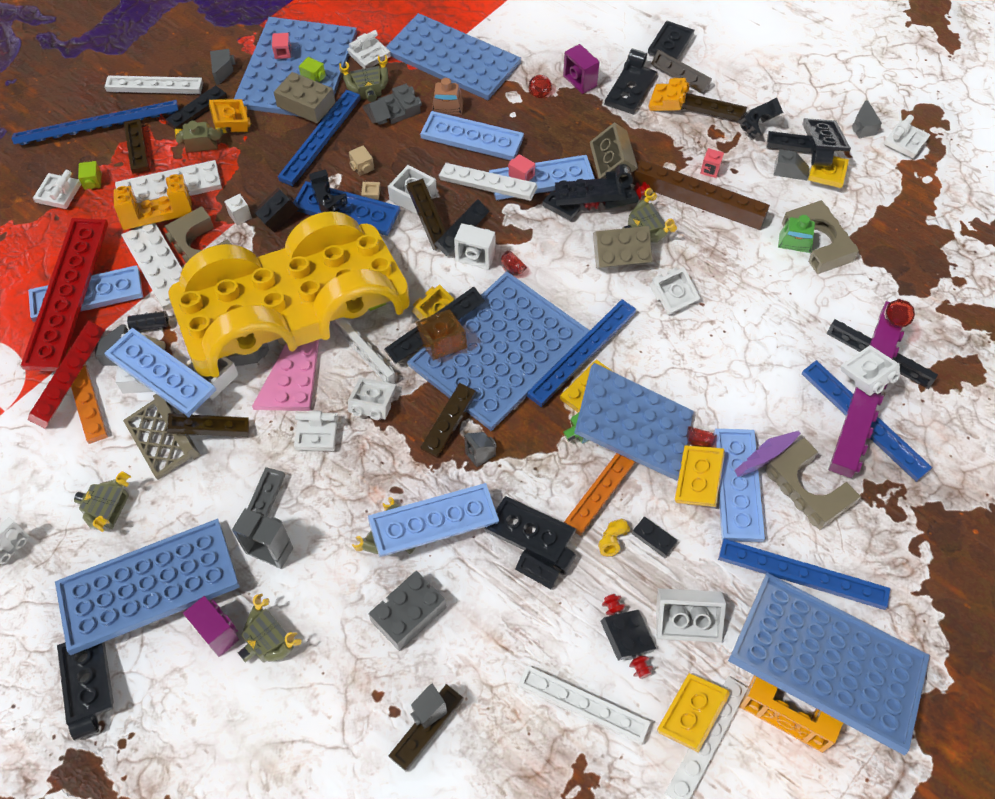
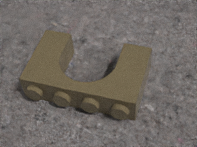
M822 200L785 213L782 221L783 226L791 217L799 218L801 215H807L811 221L815 222L814 230L821 231L830 238L832 242L830 245L813 250L808 262L817 274L854 262L859 252L858 247L852 242L848 233L844 231L839 221L833 216L829 207Z
M201 206L165 225L168 232L165 235L170 243L174 242L178 254H183L182 258L187 263L191 257L202 251L191 248L192 242L197 237L214 229L210 216ZM226 239L225 241H223V242H221V243H219V244H217V245H221V244H231V243H230V241H229L228 239Z
M804 437L771 460L765 472L772 481L777 483L782 493L794 502L796 508L808 517L809 522L819 530H822L852 508L861 496L847 481L827 495H814L800 485L797 472L811 463L818 453Z

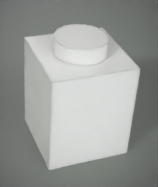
M240 194L224 201L228 214L236 226L252 218L249 207Z

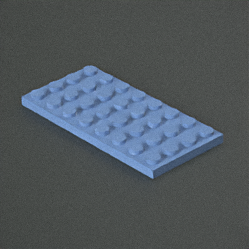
M419 13L386 46L391 53V57L439 79L449 78L451 83H457L460 88L486 100L492 97L521 63V57Z
M218 518L55 581L66 649L70 655L185 610L203 596L210 600L240 588Z

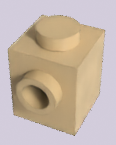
M364 146L349 151L350 166L353 171L356 170L359 176L374 170L373 158Z

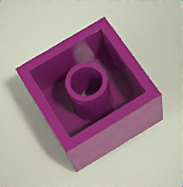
M578 44L564 53L563 77L584 94L597 87L600 62L586 48Z
M203 596L183 612L184 616L218 657L240 640L236 635L238 629L213 599L209 602Z

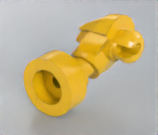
M621 518L609 523L602 539L598 543L601 555L609 557L616 555L620 551L619 541L616 537L620 534L627 535V532L630 531V527L625 519Z

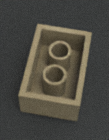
M291 72L274 91L277 107L315 123H318L335 104L333 88L294 72Z
M615 122L590 141L599 179L606 178L605 172L614 171L621 164L628 165L631 168V172L638 169L628 132Z
M649 226L603 230L593 233L596 268L652 262Z

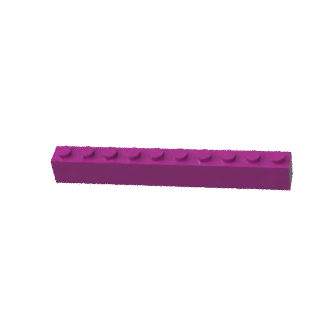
M885 301L870 345L892 359L893 357L896 358L900 347L896 345L903 338L905 331L901 330L903 326L906 327L909 316L906 315L907 307ZM855 387L828 468L829 471L851 479L855 472L859 473L863 463L859 461L860 457L865 455L868 448L865 441L866 438L870 439L874 429L870 427L871 423L876 421L879 411H876V407L881 405L884 398L881 392L879 394L873 393L869 396L858 387Z

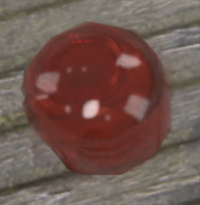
M538 74L533 76L528 85L529 93L537 98L546 97L552 91L551 80L545 75Z
M507 250L501 256V265L505 272L507 271L512 275H520L527 269V266L512 251Z
M894 300L886 306L884 311L885 320L894 328H904L913 322L915 317L914 307L908 301Z
M688 426L687 441L691 446L712 447L715 445L716 434L714 436L712 432Z

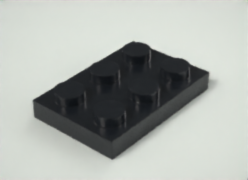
M666 20L649 46L648 54L655 56L657 51L660 50L678 60L693 37L695 30Z

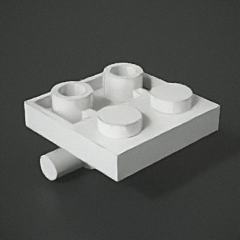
M376 30L357 37V40L349 43V48H347L348 54L364 69L378 64V56H380V61L385 60V55L387 58L391 57L390 51L375 38L378 36Z
M908 115L905 120L898 122L885 139L884 144L914 159L928 140L930 134L910 125L914 117Z
M65 170L62 176L48 173L33 199L35 203L67 209L81 186V182L79 179L70 178L72 173L69 170Z
M313 410L309 412H296L295 420L298 421L294 442L295 450L334 451L338 414L322 413V411Z
M10 517L0 524V566L5 564L31 538Z

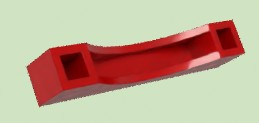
M89 320L87 321L30 411L28 421L44 429L47 428L70 387L96 349L99 340L103 337L104 328Z

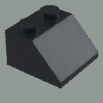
M277 188L254 210V213L275 233L299 208Z

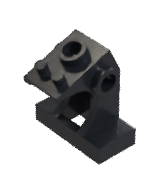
M774 98L745 112L737 122L748 133V137L754 139L762 135L758 125L759 119L761 118L762 123L782 114L783 110L778 98Z
M326 169L309 174L312 193L321 212H339L342 207H347L346 193L337 196L329 194L331 191Z

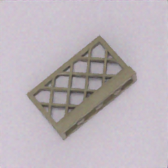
M155 394L153 395V401L125 418L123 422L153 475L159 480L191 457L195 460L201 454L188 434H167L168 413H176L170 403ZM156 406L157 412L155 417L148 416L149 411ZM136 419H141L138 428L132 427L130 424ZM146 420H153L151 429H144ZM159 421L166 423L163 431L156 430ZM142 432L149 433L147 442L140 441ZM154 434L162 435L159 444L152 443ZM167 435L174 437L172 445L164 444ZM150 446L158 447L155 456L148 455ZM163 448L170 449L168 458L160 457ZM175 450H182L183 456L178 459H172ZM158 461H165V467L158 472L156 469Z

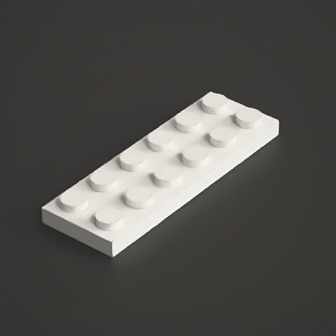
M215 160L115 182L116 189L120 186H131L137 203H141L144 200H155L162 196L168 197L166 178L173 174H183L190 196L222 189Z
M156 223L139 226L121 234L163 310L166 311L172 308L168 291L173 284L179 282L182 267Z

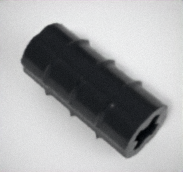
M166 311L146 312L145 314L128 316L127 324L129 330L134 328L141 332L143 330L169 327V318Z

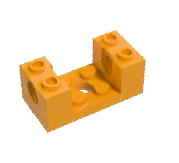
M173 174L167 177L168 197L162 196L151 201L144 200L141 203H137L131 186H120L114 189V208L123 230L179 218L192 212L191 197L183 174Z
M755 675L752 677L739 707L822 753L835 744L843 722L817 708L814 710L811 718L805 713H797L791 710L785 702L773 700L778 689L777 687Z

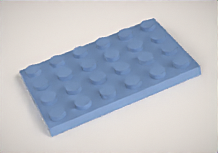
M594 363L590 368L574 433L677 481L681 469L684 446L688 443L693 410Z

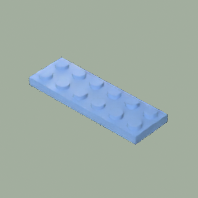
M431 111L420 133L422 139L507 160L515 159L524 139V133L434 111Z
M587 155L535 163V176L530 182L537 183L536 194L554 191L555 182L562 180L576 181L577 179L588 180L595 178ZM508 167L489 170V173L510 177ZM494 192L496 200L513 197Z
M138 266L92 275L80 312L142 298L143 292ZM48 285L28 290L30 317L33 322H36Z
M134 328L130 329L104 353L109 360L187 417H190L216 391L214 385Z
M715 428V448H723L725 450L718 493L722 541L724 538L731 541L763 542L765 535L758 469L740 477H737L734 471L756 451L755 430Z
M486 483L379 512L367 517L379 558L499 522Z

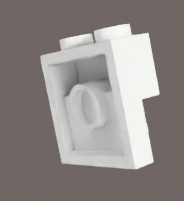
M677 267L667 272L668 275L666 276L661 274L652 279L653 282L649 285L657 301L660 300L668 315L701 299L684 267L679 270Z
M871 345L840 365L841 371L855 380V386L869 396L873 393L879 394L883 391L886 384L889 382L895 383L900 376L899 363Z
M360 377L348 399V412H351L354 416H370L374 420L386 419L391 408V400L396 392V384Z

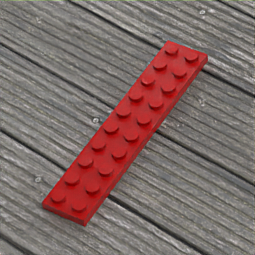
M71 219L20 365L23 370L56 371L65 358L108 227L106 219Z

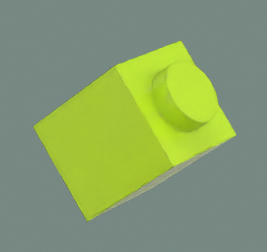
M307 57L299 65L301 76L316 82H320L326 76L324 63Z
M96 161L79 163L78 179L84 190L101 188V170Z

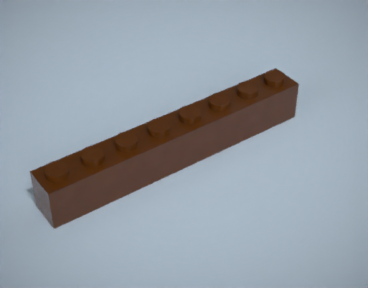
M642 159L637 166L638 169L634 172L633 185L638 183L639 186H642V183L646 182L655 193L757 230H761L770 207L769 204Z

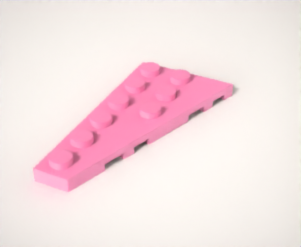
M319 339L298 346L292 352L289 350L287 343L285 344L252 405L253 410H311Z

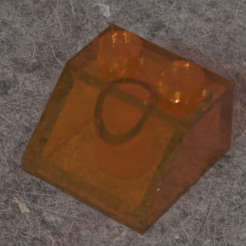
M450 309L416 321L424 347L432 360L467 348L466 332Z

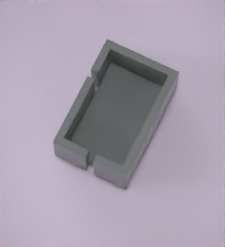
M244 508L232 528L245 554L282 569L293 550L283 522L275 517H271V519L266 516L264 517V514L259 510L253 509L251 511Z
M416 570L386 597L387 603L381 601L368 615L376 628L400 651L447 608L446 600L433 586L430 588L429 582Z

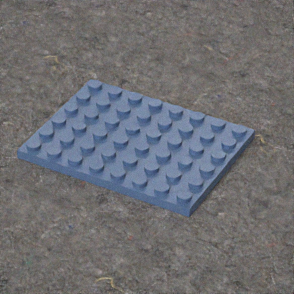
M268 17L234 99H242L244 106L248 110L298 116L277 107L274 91L291 72L300 75L299 65L307 57L324 63L326 76L319 83L333 88L335 96L343 74L339 70V64L341 63V67L345 68V61L347 62L349 57L347 48H349V43L355 40L357 28ZM274 33L289 34L291 58L275 59L272 49V35Z
M507 271L481 294L485 300L483 304L434 337L407 362L411 369L448 398L452 396L459 383L476 390L477 394L466 412L490 431L590 331Z
M766 573L728 661L904 756L910 749L930 655Z

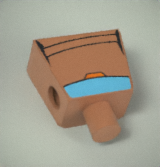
M443 78L441 83L437 82L435 85L432 111L443 114L462 115L463 98L459 84L451 83L449 78Z

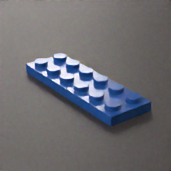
M305 181L293 202L299 208L297 212L308 215L322 213L312 193L311 182ZM330 188L331 193L329 194L333 196L347 194V207H342L339 211L340 213L352 217L359 225L371 224L378 230L379 234L388 236L400 212V206Z

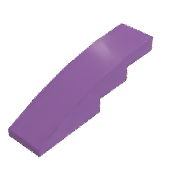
M800 431L767 439L758 447V450L747 458V461L734 470L737 477L754 472L768 464L796 440L801 434Z

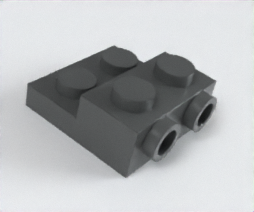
M407 83L392 88V94L378 98V100L384 98L391 115L388 118L391 124L421 114V100L419 97H415L413 87H408Z

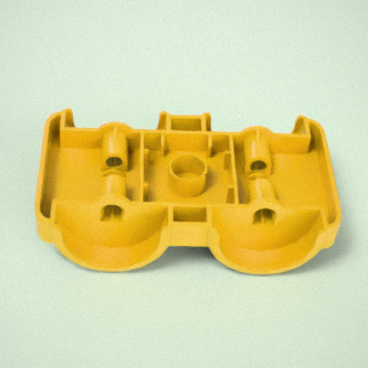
M322 212L306 218L291 231L284 249L259 257L250 250L238 245L221 244L206 248L188 260L181 271L179 282L173 284L168 291L169 299L194 369L198 374L205 377L219 376L217 363L220 358L235 353L240 355L252 354L262 344L279 338H283L286 341L289 350L292 352L298 346L318 339L328 340L330 338V321L342 317L349 319L358 318L364 315L369 308L392 301L397 315H401L403 310L407 309L410 304L406 279L378 230L371 224L359 225L355 219L340 212Z

